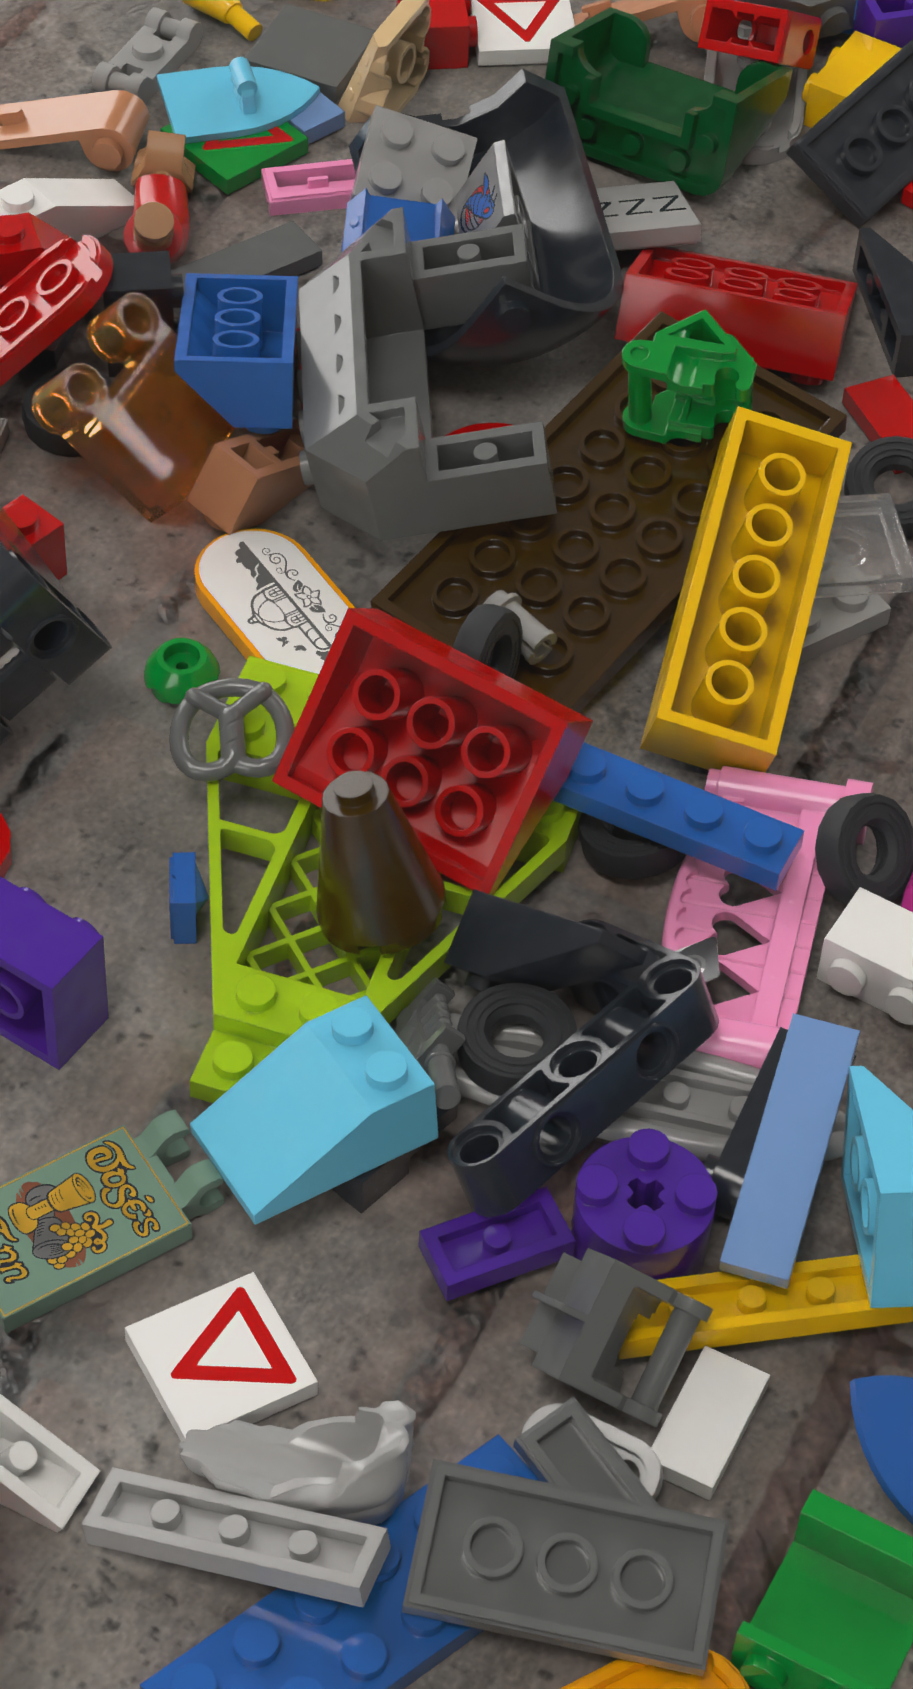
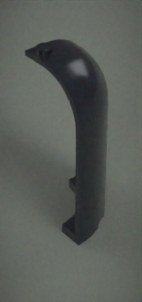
M523 68L494 95L470 105V113L464 116L442 120L441 113L412 116L477 138L468 178L492 144L505 140L531 219L541 288L540 292L503 276L465 324L425 330L427 360L431 362L462 367H491L517 363L541 356L572 341L591 328L616 304L622 293L623 279L620 265L565 88ZM371 116L349 144L355 174L357 173Z

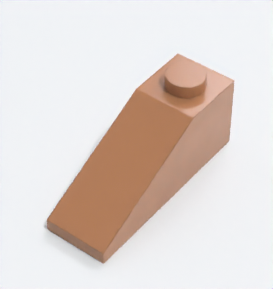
M298 419L293 420L292 429H280L278 432L271 434L252 432L214 444L187 498L189 503L204 514V519L208 524L229 535L237 530L260 525L311 486H305L301 473L299 452L305 450L300 434Z

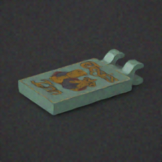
M170 1110L157 1116L135 1139L125 1125L119 1126L0 1185V1325L5 1333L193 1239L192 1225L189 1220L199 1215L208 1214L225 1203L224 1197L217 1188L223 1184V1178L210 1159L201 1160L190 1166L176 1182L165 1168V1166L180 1162L191 1154L189 1146L183 1139L184 1136L189 1134V1129L176 1110Z

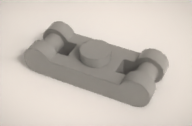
M153 7L146 16L144 26L109 62L102 61L98 64L92 77L93 90L96 92L128 91L138 96L146 104L159 90L157 74L176 72L197 49L203 35L201 22L189 18L179 21L172 18L169 11Z

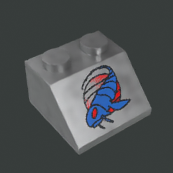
M505 140L494 142L455 196L457 219L455 220L454 235L523 223L533 273L534 289L541 292L531 219Z

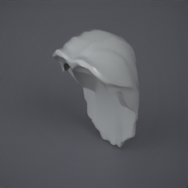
M397 1400L384 1401L376 1408L359 1407L355 1416H338L308 1421L292 1430L273 1425L257 1426L242 1420H234L230 1424L216 1425L208 1430H188L186 1441L180 1442L178 1448L180 1457L186 1467L193 1473L206 1477L217 1489L235 1495L375 1525L382 1523L390 1517L404 1497L405 1486L410 1473L412 1451L415 1445L413 1440V1424L416 1419V1412L405 1403Z

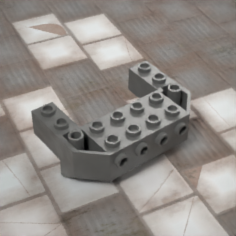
M403 207L394 208L299 289L300 331H296V347L302 370H297V384L303 409L298 410V422L305 450L299 452V459L305 486L315 485L322 509L380 541L557 513L553 469L543 421L433 438L425 330L465 324L503 276L534 289L533 273L523 223L411 242Z

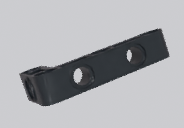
M596 919L579 921L580 923L605 930L647 951V956L643 965L571 985L570 988L575 1000L581 1006L595 1011L597 1014L451 1140L447 1149L449 1161L471 1209L476 1214L485 1217L499 1216L518 1207L713 1035L718 1028L719 1018L699 964L695 960L607 922Z

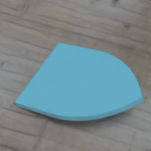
M244 57L234 58L229 66L157 74V83L173 133L186 135L185 144L235 138L270 130L303 112L320 93L319 86L303 78L278 70L250 66L249 61Z

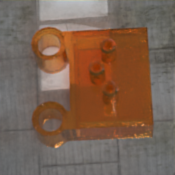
M131 292L125 294L93 318L87 327V338L90 347L96 355L104 361L110 363L121 362L124 365L111 385L107 388L103 377L90 365L74 363L35 391L32 398V410L36 420L44 429L50 433L61 435L136 510L152 523L183 503L191 492L214 444L228 440L236 427L230 425L174 371V357L178 335L162 320L160 312L152 300L143 294Z

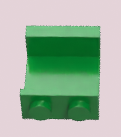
M813 1489L800 1513L794 1541L750 1623L743 1620L737 1631L730 1662L739 1670L746 1682L755 1689H891L913 1645V1537Z

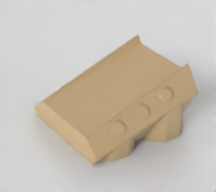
M402 0L375 31L338 104V107L345 111V119L348 123L366 122L372 115L376 105L400 113L417 93L429 65L430 51L427 47H424V41L431 22L430 0Z

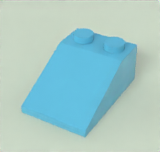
M365 995L306 1022L190 1123V1128L199 1145L252 1222L256 1225L437 1139L438 1123L435 1084L368 996Z
M849 1066L841 1181L870 1307H913V1109L864 1066Z

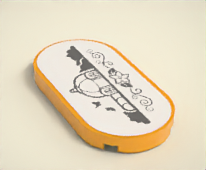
M237 530L230 535L227 533L211 541L201 551L196 560L194 572L197 598L202 607L246 660L249 656L305 671L320 673L347 609L355 607L298 542L284 534L271 530Z

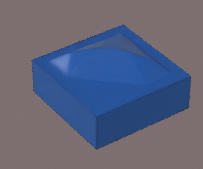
M195 852L173 853V857H169L171 939H174V944H197V913L208 901L209 895L196 864Z

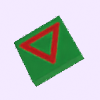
M285 122L270 130L252 135L185 144L184 157L196 165L195 170L229 195L261 178V169L281 167L307 154L308 137L288 122ZM171 124L162 127L161 132L173 133Z

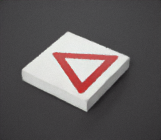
M471 0V16H476L478 27L477 47H475L478 66L547 64L551 39L575 26L569 0Z
M254 1272L125 1327V1340L181 1442L186 1441L188 1430H208L216 1425L230 1424L234 1420H242L253 1424L318 1395L317 1379Z

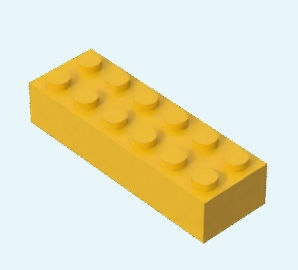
M740 406L737 407L720 441L640 749L707 770L710 768L721 770L723 766L759 772L767 771L777 755L852 442Z

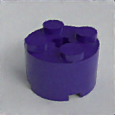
M651 1128L635 1131L630 1137L621 1138L602 1146L586 1160L577 1176L571 1220V1232L576 1240L573 1257L582 1261L589 1248L614 1258L655 1280L698 1275L702 1269L709 1245L717 1198L716 1184L713 1182L708 1170L690 1151L669 1141L662 1132Z

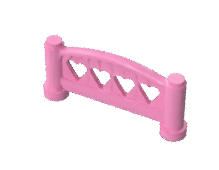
M723 766L721 770L709 769L705 791L805 831L802 847L777 891L761 885L772 893L773 896L738 906L727 905L720 899L723 894L729 891V883L725 877L731 874V872L686 854L674 881L668 901L661 946L676 951L711 937L717 938V932L713 925L722 920L736 923L762 943L761 945L730 954L718 955L719 970L750 994L714 1005L719 1018L718 1028L695 1051L724 1057L761 1069L779 1028L789 1029L793 1013H798L826 890L817 870L815 844L818 827L827 809L840 798L860 793H873L874 783L848 779L846 786L729 766ZM867 826L860 830L856 844L863 845Z

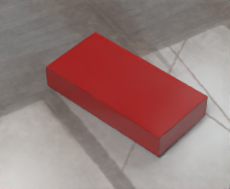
M894 374L844 388L842 403L871 442L892 436L913 439V400ZM892 470L895 475L903 473V471Z

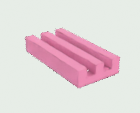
M352 159L261 169V183L263 189H265L266 202H268L270 216L347 208L356 177Z

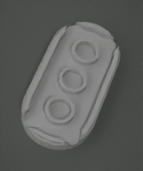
M744 24L739 25L738 38L748 40L752 27ZM707 50L704 81L735 91L740 72L747 65L759 60ZM782 65L793 69L787 97L741 164L765 165L788 157L786 152L801 138L805 101L802 99V92L807 81V69Z

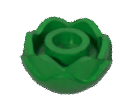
M175 638L159 645L148 657L144 669V682L147 688H151L154 696L160 702L180 704L185 698V693L188 689L192 687L197 688L207 682L218 680L221 673L220 665L212 651L204 644L189 638Z

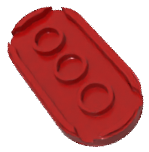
M82 235V241L77 243L72 237L56 242L0 289V387L80 320L102 296L112 275L113 258L110 252L95 237Z

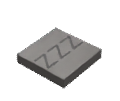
M675 181L596 188L615 251L701 242V223Z

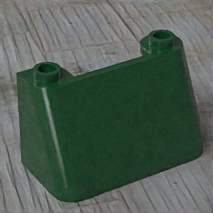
M612 7L551 39L545 79L565 88L585 155L659 182L675 181L679 189L701 196L716 192L731 179L783 105L788 94L793 70L774 62L764 60L753 62L740 72L736 89L733 91L649 62L651 36L643 21L632 14Z

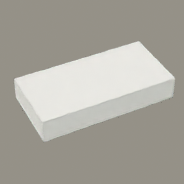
M704 1346L651 1447L662 1464L663 1479L710 1501L768 1388L770 1374Z

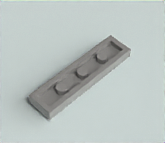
M112 1467L81 1524L87 1544L359 1607H364L391 1549L388 1530L384 1527Z

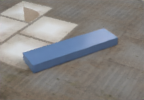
M793 1013L723 1248L719 1270L788 1289L848 1080L849 1066H852L858 1045L859 1030Z

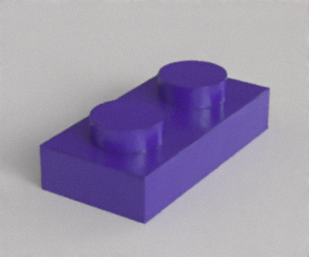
M546 1186L537 1189L518 1207L508 1213L485 1217L472 1212L420 1230L418 1247L445 1300L449 1301L558 1262L563 1252L574 1256L576 1240Z

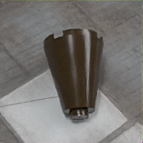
M346 772L333 780L326 787L322 796L316 905L319 926L325 938L335 947L345 952L360 954L358 946H379L381 955L398 953L409 949L425 940L438 928L442 920L441 909L444 901L446 902L444 882L384 778L371 772Z

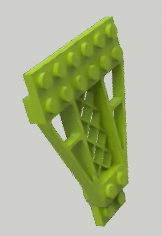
M249 656L238 678L269 683L273 690L284 700L293 718L294 727H296L319 674ZM228 697L226 704L231 705L241 697ZM260 704L244 717L246 754L250 758L257 759L270 755L276 745L274 722L269 712ZM218 719L206 741V762L208 763L217 761L221 757ZM233 773L223 780L299 800L287 827L280 833H268L220 819L219 780L207 782L213 1031L189 1083L190 1097L214 1103L306 1022L367 995L384 1019L390 1024L434 978L438 979L451 967V965L444 963V960L458 926L400 979L397 978L410 948L398 953L381 955L379 946L360 950V954L349 953L331 944L323 935L320 926L291 935L283 921L310 911L319 925L316 912L317 887L313 888L305 874L318 869L320 847L306 852L304 850L311 834H313L320 845L322 808L272 782L275 774L255 778ZM552 801L516 860L526 864L494 893V896L520 903L553 871L564 873L579 835L578 825L582 812ZM222 849L270 861L238 931L233 934L227 933L223 928ZM290 880H292L299 893L282 899ZM443 881L446 890V902L444 901L442 909L463 915L473 890ZM270 927L277 941L260 947L267 929ZM330 944L339 959L311 968L303 953ZM289 959L297 974L286 978L262 971L261 969ZM376 967L371 979H369L365 970ZM350 976L359 992L346 995L325 989L323 986Z

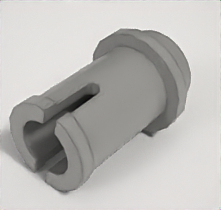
M498 590L483 603L508 608L519 616L523 630L521 655L524 656L529 664L534 665L540 662L550 653L552 648L546 645L544 641L553 645L557 641V635L552 630H548L521 606L522 599L516 593L507 594L504 590Z

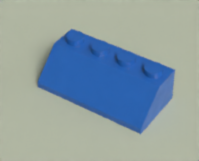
M186 273L174 357V371L233 427L247 428L249 431L257 434H271L278 432L280 429H292L297 354L298 276Z

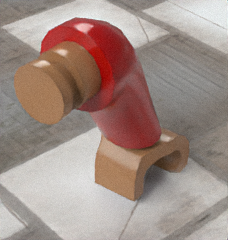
M148 130L146 148L139 149L135 157L131 178V186H135L134 207L132 216L127 220L123 231L124 246L128 253L169 251L170 265L178 262L185 254L190 232L187 193H192L196 167L194 163L184 157L186 135Z

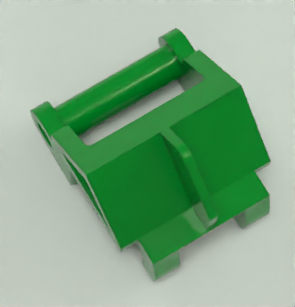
M706 309L656 332L653 341L633 340L627 343L622 350V365L628 371V406L623 411V428L633 436L664 444L675 438H683L701 443L702 438L712 439L714 437V428L717 424L730 423L738 406L752 410L753 381L757 370V363L733 335L726 334ZM652 379L666 382L667 390L655 395L652 404Z

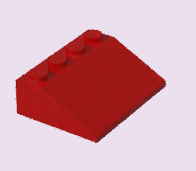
M671 247L646 248L640 252L625 273L614 339L629 343L660 311L681 321L706 309L726 334H731L738 340L748 354L754 358L758 366L767 371L772 369L790 373L789 378L797 383L821 385L823 379L834 380L858 283Z
M348 608L272 782L322 808L324 790L340 775L349 771H364L381 776L389 785L437 871L471 890L475 889L494 895L566 781L593 720L379 609Z

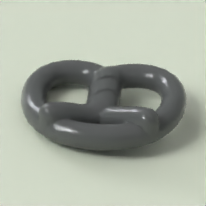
M225 678L207 682L197 688L192 687L188 689L185 693V698L174 713L169 735L171 755L177 768L187 777L197 781L212 782L224 779L233 773L255 778L271 776L275 774L294 732L293 718L284 700L267 682H258L244 678ZM226 697H241L231 705L219 700ZM261 704L269 712L274 722L276 745L270 755L257 759L250 758L246 754L244 717ZM200 709L217 718L219 722L221 757L219 760L210 763L196 760L189 748L190 725Z

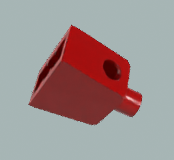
M707 0L697 48L810 70L813 66L821 29V18L791 10L737 0ZM742 20L750 21L752 25L751 35L748 40L738 38V27Z

